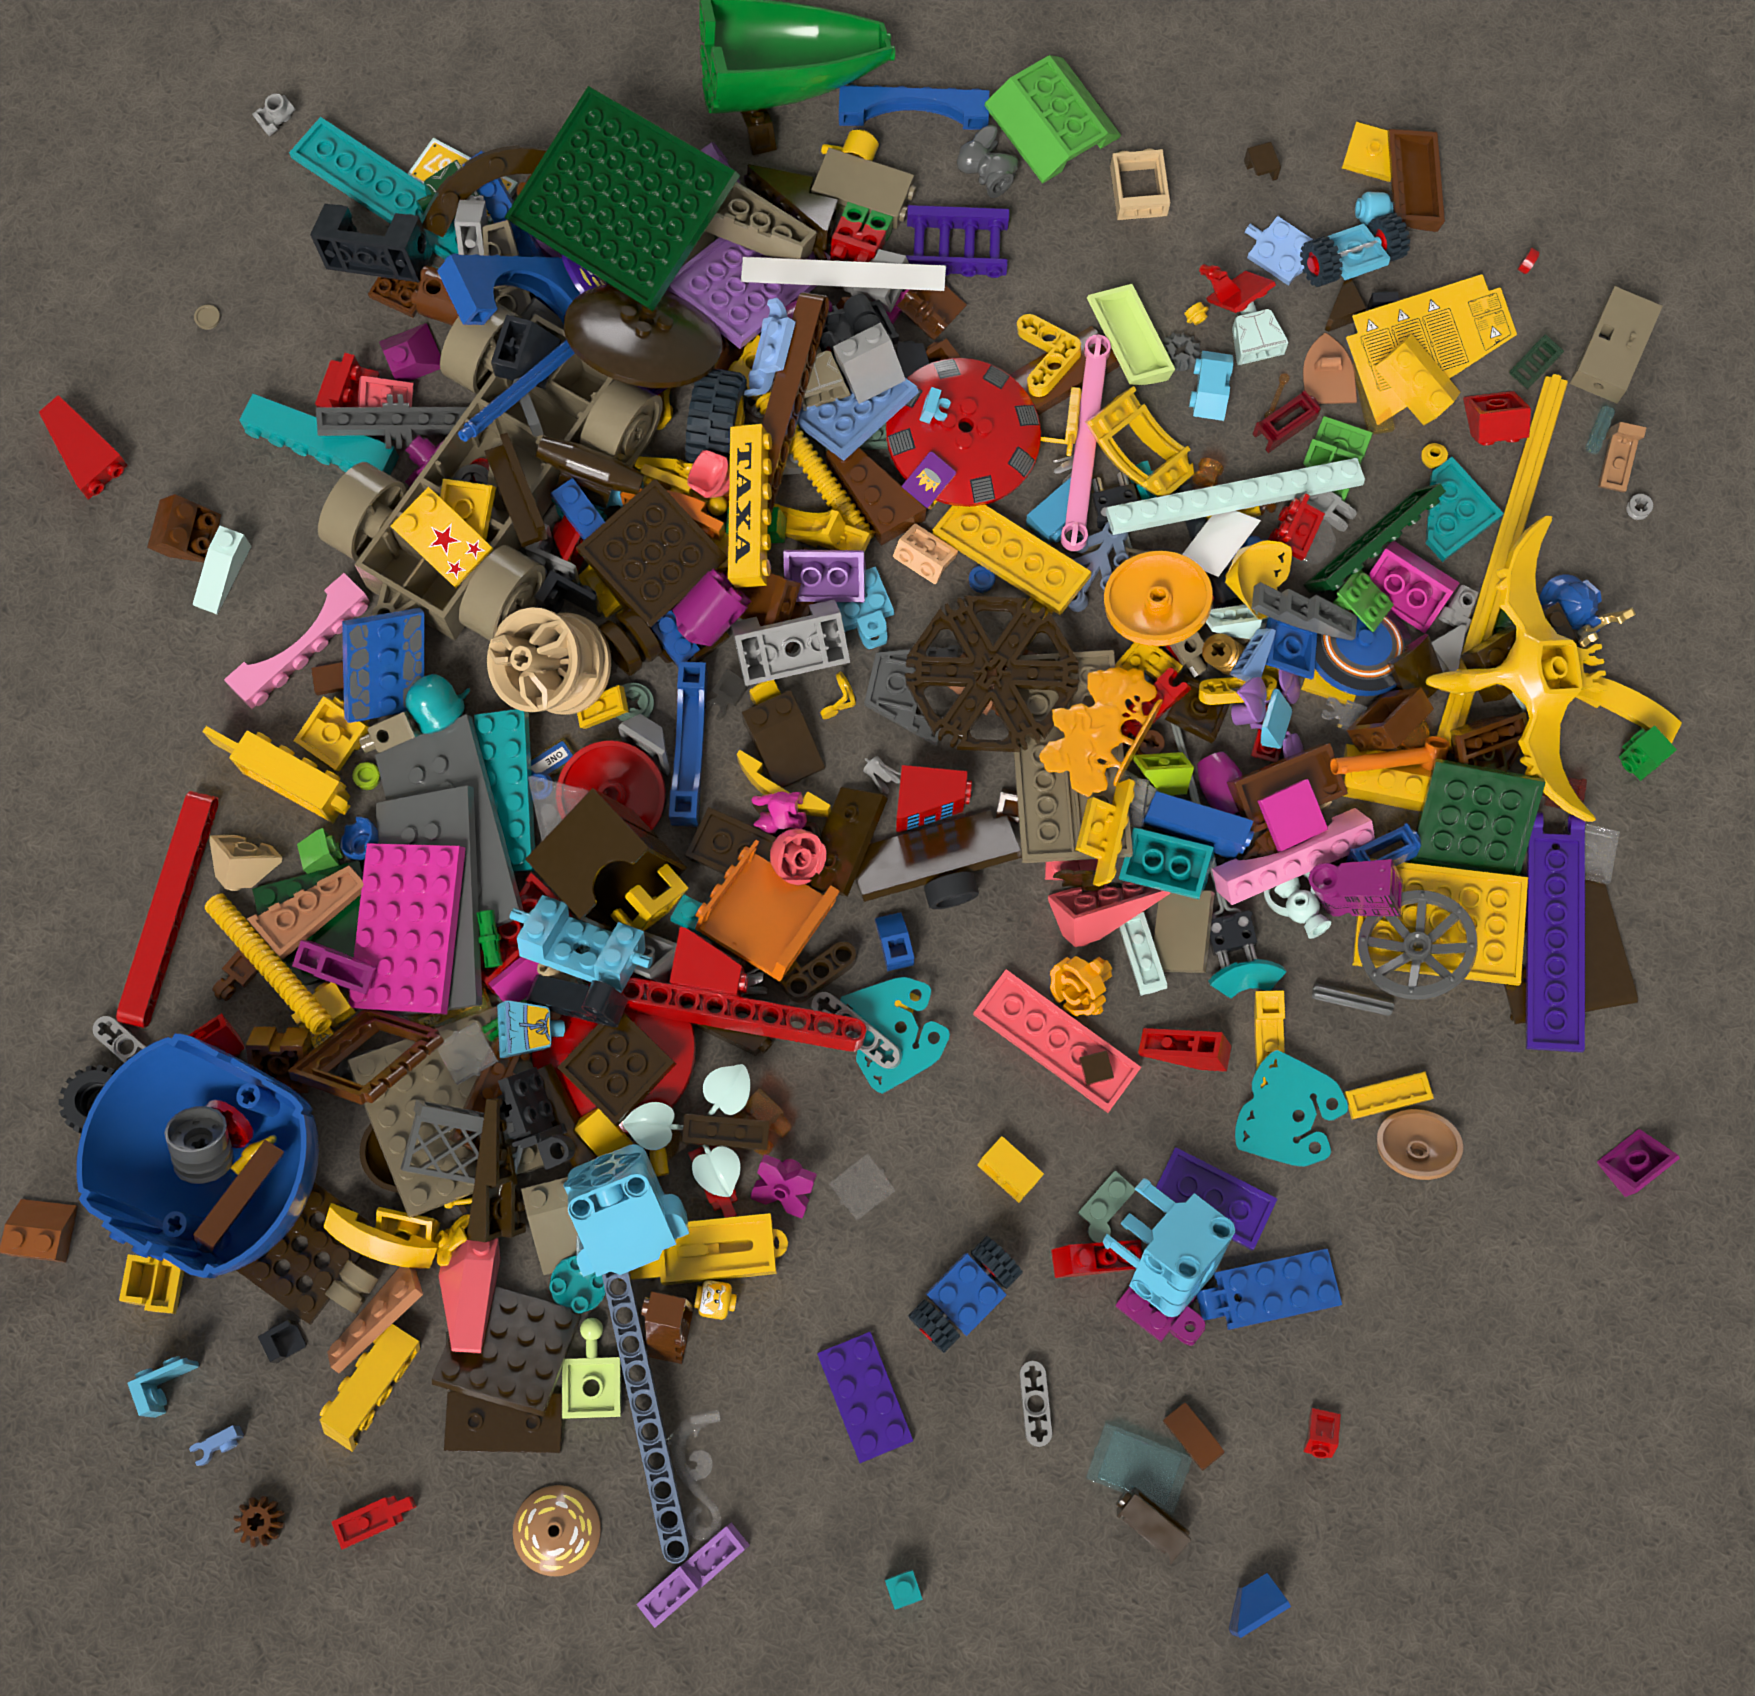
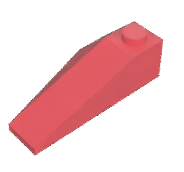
M1125 881L1121 888L1107 887V884H1104V889L1098 891L1082 892L1081 887L1071 888L1048 895V901L1062 936L1074 947H1082L1102 939L1171 892Z
M498 1238L488 1242L466 1240L457 1246L452 1253L449 1264L440 1267L439 1282L452 1351L482 1352L501 1259Z

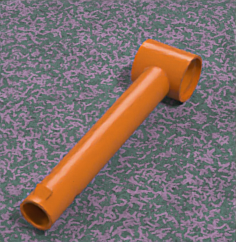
M1430 736L1426 738L1425 745L1421 748L1352 757H1337L1331 760L1330 768L1334 775L1420 764L1424 769L1432 771L1435 758L1447 760L1450 742L1442 737Z

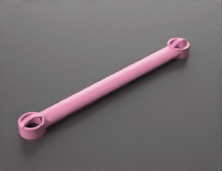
M1103 335L1089 337L1084 349L1086 362L1078 432L1075 442L1066 521L1061 532V543L1064 548L1070 551L1083 549L1088 538L1086 524L1097 441L1084 421L1092 418L1101 410L1106 361L1111 350L1110 341ZM1096 343L1095 353L1092 354L1089 351V347ZM1101 344L1106 348V352L1100 355ZM1072 530L1071 543L1065 538V534ZM1080 531L1083 535V540L1076 543L1077 533Z

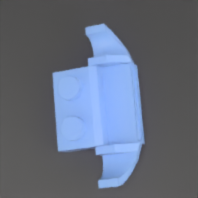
M778 298L768 300L767 305L770 308L768 318H764L762 322L761 336L752 371L749 373L750 389L745 390V396L765 394L770 390L775 372L784 370L795 321L787 317L786 309Z

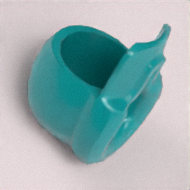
M435 674L424 676L415 681L407 692L405 700L407 711L418 724V729L421 733L433 734L442 731L455 723L457 718L463 715L465 708L463 700L469 694L470 688L466 689L462 694L456 695L452 685L443 677Z

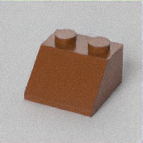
M21 1199L5 1223L0 1253L15 1257L66 1263L78 1206Z

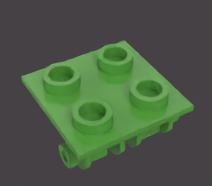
M1362 570L1350 575L1337 592L1339 597L1333 602V604L1347 611L1351 609L1372 632L1376 630L1394 605L1388 596Z

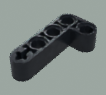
M536 975L525 1002L546 1006L553 1013L610 1027H618L628 999L614 987L601 981L592 980L590 986H585L548 976Z

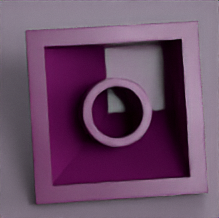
M427 323L379 341L396 381L409 382L440 369L441 355Z

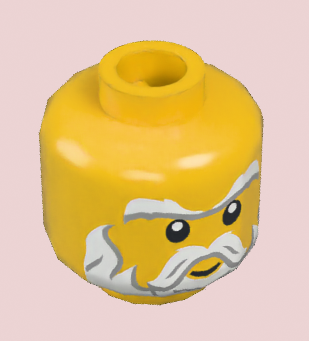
M706 1280L702 1286L698 1285L694 1308L698 1309V1313L702 1317L723 1320L727 1317L728 1311L734 1312L737 1295L732 1294V1287L729 1283Z

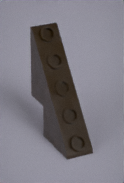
M748 164L747 174L744 175L746 186L763 199L816 231L814 244L818 245L822 250H826L836 221L838 199L812 194L813 177Z

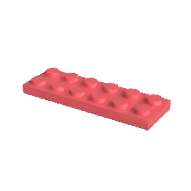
M1007 969L973 1013L975 1017L1107 1113H1109L1141 1069L1138 1064ZM1107 1051L1114 1079L1086 1086L1079 1058Z

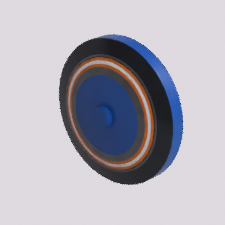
M1351 609L1348 610L1350 613L1356 615ZM1391 611L1387 613L1374 632L1357 616L1356 637L1354 640L1317 633L1315 670L1326 682L1343 692L1357 696L1380 695L1397 686L1387 662L1405 652L1404 647L1410 644L1412 639L1403 622Z

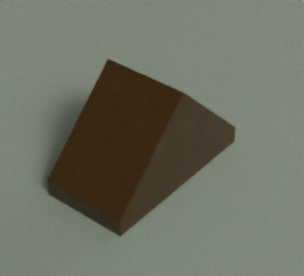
M1351 278L1343 282L1325 326V331L1330 332L1354 323L1352 316L1366 310Z

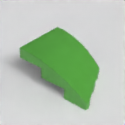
M1323 416L1317 435L1311 441L1303 464L1308 468L1357 458L1361 466L1373 433ZM1351 488L1332 492L1341 497L1342 501L1345 502Z

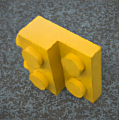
M323 696L294 741L334 770L340 771L354 749H360L359 739L369 734L368 728L371 726L367 724L369 719L348 723L344 719V701L336 696L333 700Z

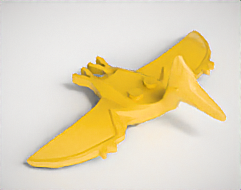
M1544 516L1523 532L1510 550L1504 568L1496 571L1501 579L1495 585V588L1501 591L1499 607L1506 612L1516 625V641L1507 658L1496 668L1457 669L1456 671L1435 674L1426 679V684L1441 691L1459 694L1460 696L1496 684L1509 688L1526 706L1529 715L1523 735L1518 741L1524 754L1520 762L1527 766L1525 775L1544 778L1546 783L1543 792L1564 811L1583 821L1593 822L1596 820L1595 816L1577 797L1564 772L1560 758V724L1568 704L1581 690L1588 689L1595 693L1608 690L1607 685L1603 686L1599 682H1593V680L1605 676V671L1593 672L1586 676L1583 669V663L1590 666L1604 664V659L1589 656V654L1595 653L1596 650L1602 649V644H1594L1584 649L1579 648L1573 640L1557 634L1544 616L1536 592L1535 579L1541 543L1552 521V516Z

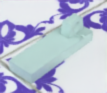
M1141 912L1121 925L1119 929L1140 995H1145L1167 989V982L1145 914Z

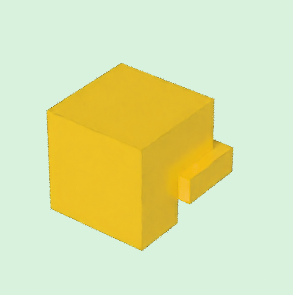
M128 1254L119 1301L145 1306V1311L176 1314L184 1271L166 1259L160 1261L153 1257L145 1258Z

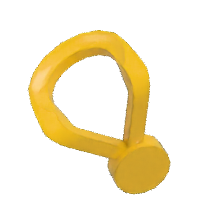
M841 671L836 673V679L842 690L843 697L834 705L821 710L820 714L823 719L834 717L838 714V711L856 705L853 690ZM848 696H849L850 702L845 703V702L847 701V699H848Z

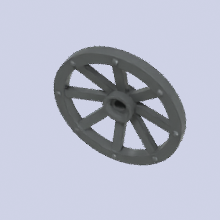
M1414 890L1402 892V906L1418 903L1416 931L1410 933L1397 916H1367L1359 932L1358 953L1364 971L1376 986L1400 998L1420 1000L1442 995L1455 988L1467 977L1476 960L1478 941L1471 917L1456 901L1440 893ZM1427 904L1441 907L1450 912L1451 914L1428 935L1425 934ZM1385 917L1404 939V943L1370 936L1376 924ZM1457 921L1461 923L1467 936V943L1433 944ZM1369 946L1404 953L1376 969L1369 956ZM1417 948L1422 949L1421 951H1415ZM1465 953L1462 962L1453 973H1450L1440 964L1432 954ZM1412 962L1408 986L1395 983L1385 977L1386 974L1405 963ZM1425 962L1443 980L1431 985L1418 986L1421 963Z

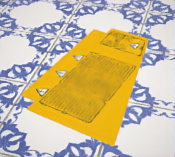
M1481 274L1353 315L1358 333L1347 336L1346 339L1376 424L1380 425L1407 406L1374 366L1410 334L1416 338L1450 379L1516 336L1517 332L1501 288L1489 291Z

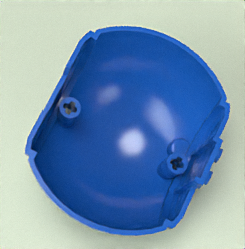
M174 1034L172 1038L167 1037L159 1040L128 1059L111 1076L96 1097L83 1126L78 1147L77 1184L78 1192L82 1193L79 1200L89 1213L104 1221L101 1226L111 1232L110 1238L122 1244L128 1242L133 1245L132 1251L142 1257L148 1258L150 1255L160 1261L166 1259L188 1274L202 1278H217L219 1275L238 1270L263 1256L283 1239L301 1215L310 1197L316 1178L319 1156L318 1132L314 1116L311 1114L313 1108L293 1089L252 1065L192 1036ZM219 1100L226 1102L241 1112L250 1122L253 1129V1138L245 1147H232L234 1154L233 1164L241 1157V1153L248 1145L261 1141L271 1135L277 1137L273 1145L284 1151V1157L213 1252L202 1253L197 1249L193 1234L238 1175L230 1168L225 1175L215 1181L204 1184L189 1183L181 1180L174 1172L164 1132L167 1123L182 1110L195 1106H206L209 1101Z

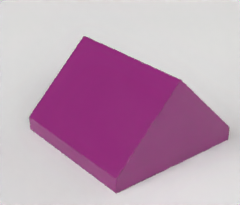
M1638 1129L1597 1161V1163L1624 1197L1640 1191L1680 1158L1678 1154Z

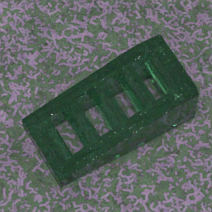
M1545 334L1509 371V374L1528 390L1562 356L1564 350ZM1541 347L1552 356L1550 359L1539 351ZM1534 354L1545 363L1543 366L1532 357ZM1529 361L1538 369V372L1535 373L1525 363ZM1520 368L1532 377L1529 381L1518 372Z

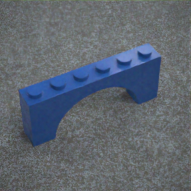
M452 254L445 259V262L437 270L463 325H484L498 309L493 294L495 286H514L533 293L555 311L563 325L569 305L580 295L564 266L562 258Z

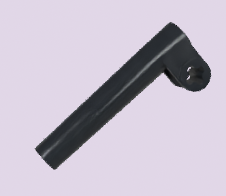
M1195 484L1183 485L1176 489L1175 493L1196 490ZM1207 517L1185 521L1191 542L1207 523ZM1225 569L1219 577L1206 572L1212 586V596H1214L1212 605L1214 609L1232 607L1243 603L1225 583L1227 574Z

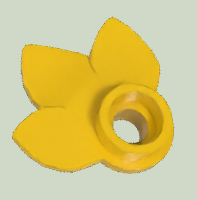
M469 1214L461 1216L450 1228L440 1231L435 1236L433 1242L439 1244L436 1254L437 1263L440 1266H447L457 1246L467 1240L464 1229L469 1225Z

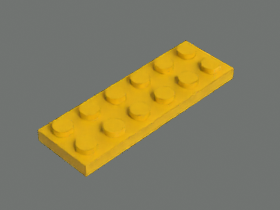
M952 505L932 530L934 536L1058 615L1064 612L1091 577L1090 570L986 505L973 507Z

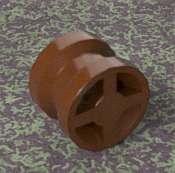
M1149 730L1136 752L1137 755L1161 754L1165 743L1163 736L1155 730Z

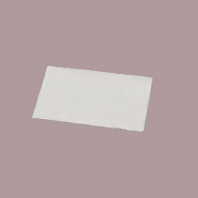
M1238 511L1212 515L1182 555L1195 561L1205 572L1219 577L1261 520Z

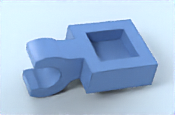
M232 1425L207 1438L204 1442L193 1444L189 1448L190 1452H195L198 1449L204 1451L203 1458L195 1462L196 1466H203L209 1463L215 1450L220 1449L223 1453L233 1449L238 1445L237 1440L243 1438L244 1434L240 1426Z

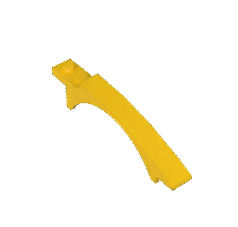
M727 493L728 495L723 497L727 500L729 508V493ZM774 504V507H779L787 518L786 537L815 548L819 545L830 550H864L865 552L870 542V533L846 525L838 511L830 510L824 513H810Z

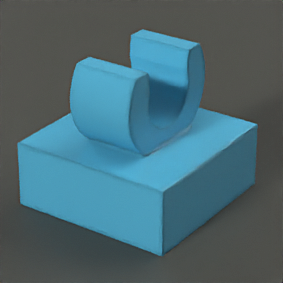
M931 387L924 402L920 421L929 424L933 416L939 421H945L947 414L941 412L939 407L948 409L951 401L946 398L939 399L942 390Z

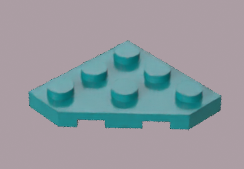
M1453 457L1433 470L1430 475L1429 486L1441 483L1446 492L1439 497L1440 502L1428 510L1425 543L1442 562L1489 528L1504 514Z

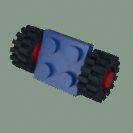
M986 1236L970 1252L981 1267L965 1253L925 1293L941 1310L940 1312L924 1299L908 1315L909 1319L919 1328L922 1334L943 1353L961 1337L948 1322L949 1319L967 1336L1007 1295L990 1277L992 1276L997 1283L1008 1289L1023 1273L1010 1255L990 1237Z

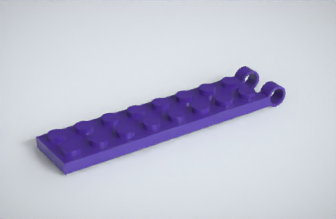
M1537 812L1527 847L1526 1049L1583 1053L1585 1051V821L1569 814L1568 835L1543 834V812ZM1552 844H1557L1559 849L1554 850Z

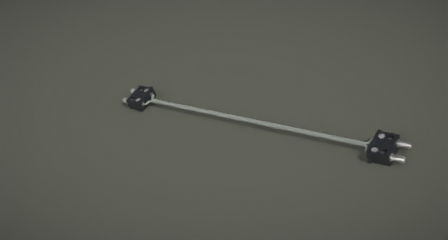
M1121 472L1117 474L1120 487L1104 490L1101 478L1098 477L1097 482L1095 478L1092 480L1095 491L1093 493V503L1097 515V527L1100 529L1104 528L1108 523L1107 507L1138 501L1134 483L1129 484L1127 476L1123 473L1121 475ZM1128 535L1124 545L1125 547L1132 548ZM1171 723L1178 752H1183L1188 758L1181 729ZM1192 774L1188 788L1193 803L1200 804ZM1214 856V859H1213V863H1212L1210 872H1211L1212 879H1213V883H1214V887H1215V890H1216L1215 881H1214V876H1213V872H1212V868L1217 867L1216 860H1215V856ZM1216 891L1220 910L1212 915L1209 941L1213 956L1218 955L1221 969L1225 967V964L1226 966L1230 965L1228 952L1245 949L1248 962L1252 961V958L1257 959L1254 946L1257 945V938L1251 920L1253 913L1251 911L1241 912L1238 908L1228 907L1226 899ZM1224 908L1229 912H1237L1236 914L1216 918V916L1222 914ZM1246 933L1250 936V938L1246 939L1242 936V934ZM1221 940L1223 944L1218 945L1215 941Z

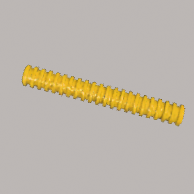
M770 391L763 394L755 403L756 408H760L762 415L766 412L771 394ZM797 424L789 454L794 455L793 459L795 461L798 460V466L803 467L802 472L804 474L807 473V479L813 481L812 486L818 488L817 492L822 494L821 498L823 500H827L826 505L828 507L831 506V510L838 511L846 525L868 532L871 538H873L875 531L869 529L870 524L864 522L866 520L865 517L860 516L861 512L855 509V503L851 504V498L846 497L847 492L841 490L842 485L836 483L837 478L831 476L832 472L827 470L828 466L826 464H822L823 459L817 457L818 452L812 450L813 445L808 444V438L803 437L804 433L798 430L799 426Z
M221 893L211 897L205 905V910L210 914L211 918L224 930L231 941L239 947L240 951L259 970L271 987L279 993L285 1003L290 1005L291 1010L295 1011V1014L300 1017V1020L305 1023L312 1034L317 1035L325 1032L333 1022L332 1016L317 1002V999L312 996L311 992L307 991L302 982L297 979L290 968H287V965L267 945L261 935L252 928V925L247 922L240 911H237V908L232 905L225 894Z

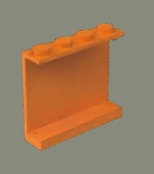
M755 840L750 848L745 846L737 859L740 862L737 866L731 865L724 876L725 882L723 885L718 883L710 894L711 901L708 904L704 902L696 913V917L699 919L695 929L776 980L781 981L833 907L840 891L830 886L826 893L822 895L806 884L795 885L786 882L774 871L770 862L755 854L759 841Z

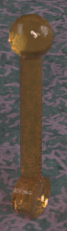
M1287 374L1280 375V384L1269 411L1264 415L1265 418L1274 413L1283 387L1289 382Z

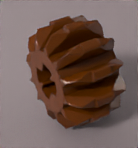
M261 1496L259 1502L255 1497L249 1498V1506L245 1504L239 1506L243 1516H234L235 1521L241 1522V1526L234 1528V1532H244L240 1542L246 1543L250 1540V1546L253 1548L257 1547L259 1542L265 1547L270 1545V1538L275 1540L280 1537L279 1533L274 1529L284 1528L285 1523L277 1522V1518L284 1515L283 1510L274 1512L278 1506L277 1501H272L268 1504L267 1496ZM258 1517L264 1519V1525L258 1526V1524H254V1519Z

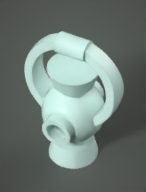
M1308 872V873H1306V874H1303V875L1308 878L1310 872ZM1298 877L1276 886L1274 890L1282 898H1288L1286 908L1280 907L1272 901L1270 889L1264 891L1265 900L1272 910L1282 916L1290 917L1297 923L1305 924L1304 928L1308 938L1312 939L1320 936L1331 926L1330 920L1322 914L1318 915L1320 902L1312 887L1311 891L1299 890L1301 885Z

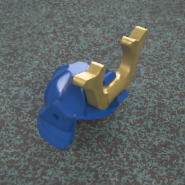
M1564 574L1552 578L1544 586L1539 596L1541 606L1559 602L1571 628L1578 630L1581 648L1598 639L1597 632L1600 631L1601 627L1611 622L1622 624L1626 619L1636 615L1632 607L1620 612L1607 613L1599 617L1595 616L1598 611V603L1602 601L1600 590L1587 579L1581 581L1573 575Z

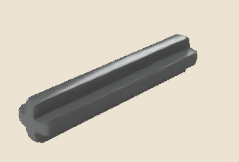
M1318 983L1314 985L1312 990V998L1387 1016L1391 1015L1394 1010V1001Z

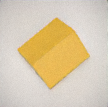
M382 1207L377 1209L376 1229L407 1241L414 1234L433 1242L438 1234L440 1222L433 1218L419 1215L409 1218L405 1212Z

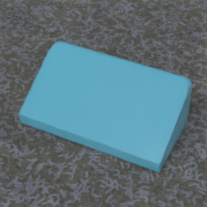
M1274 689L1261 731L1262 746L1278 749L1282 748L1292 715V708L1279 689Z

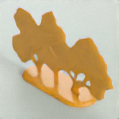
M1120 667L1109 668L1106 671L1097 670L1089 672L1087 675V688L1093 696L1095 704L1088 707L1083 703L1072 705L1070 709H1052L1054 726L1064 732L1065 737L1056 741H1049L1040 752V761L1044 763L1047 772L1062 773L1066 770L1069 771L1072 789L1089 797L1093 792L1099 793L1107 789L1106 768L1115 766L1119 769L1114 778L1113 785L1115 787L1118 785L1149 731L1163 701L1159 699L1150 714L1144 716L1141 703L1154 699L1157 694L1155 686L1145 680L1144 670L1132 668L1126 671ZM1135 695H1137V696L1140 697V701H1139V702H1137V701L1135 700V698H1134ZM1127 699H1130L1136 706L1132 709L1136 713L1131 712L1126 707L1125 701ZM1127 712L1131 716L1123 717L1122 714ZM1130 719H1136L1143 725L1135 740L1124 736L1120 731L1122 724ZM1124 742L1131 747L1123 761L1120 762L1111 751ZM1101 758L1103 760H1106L1107 762L1105 764H1101L1098 762V759Z

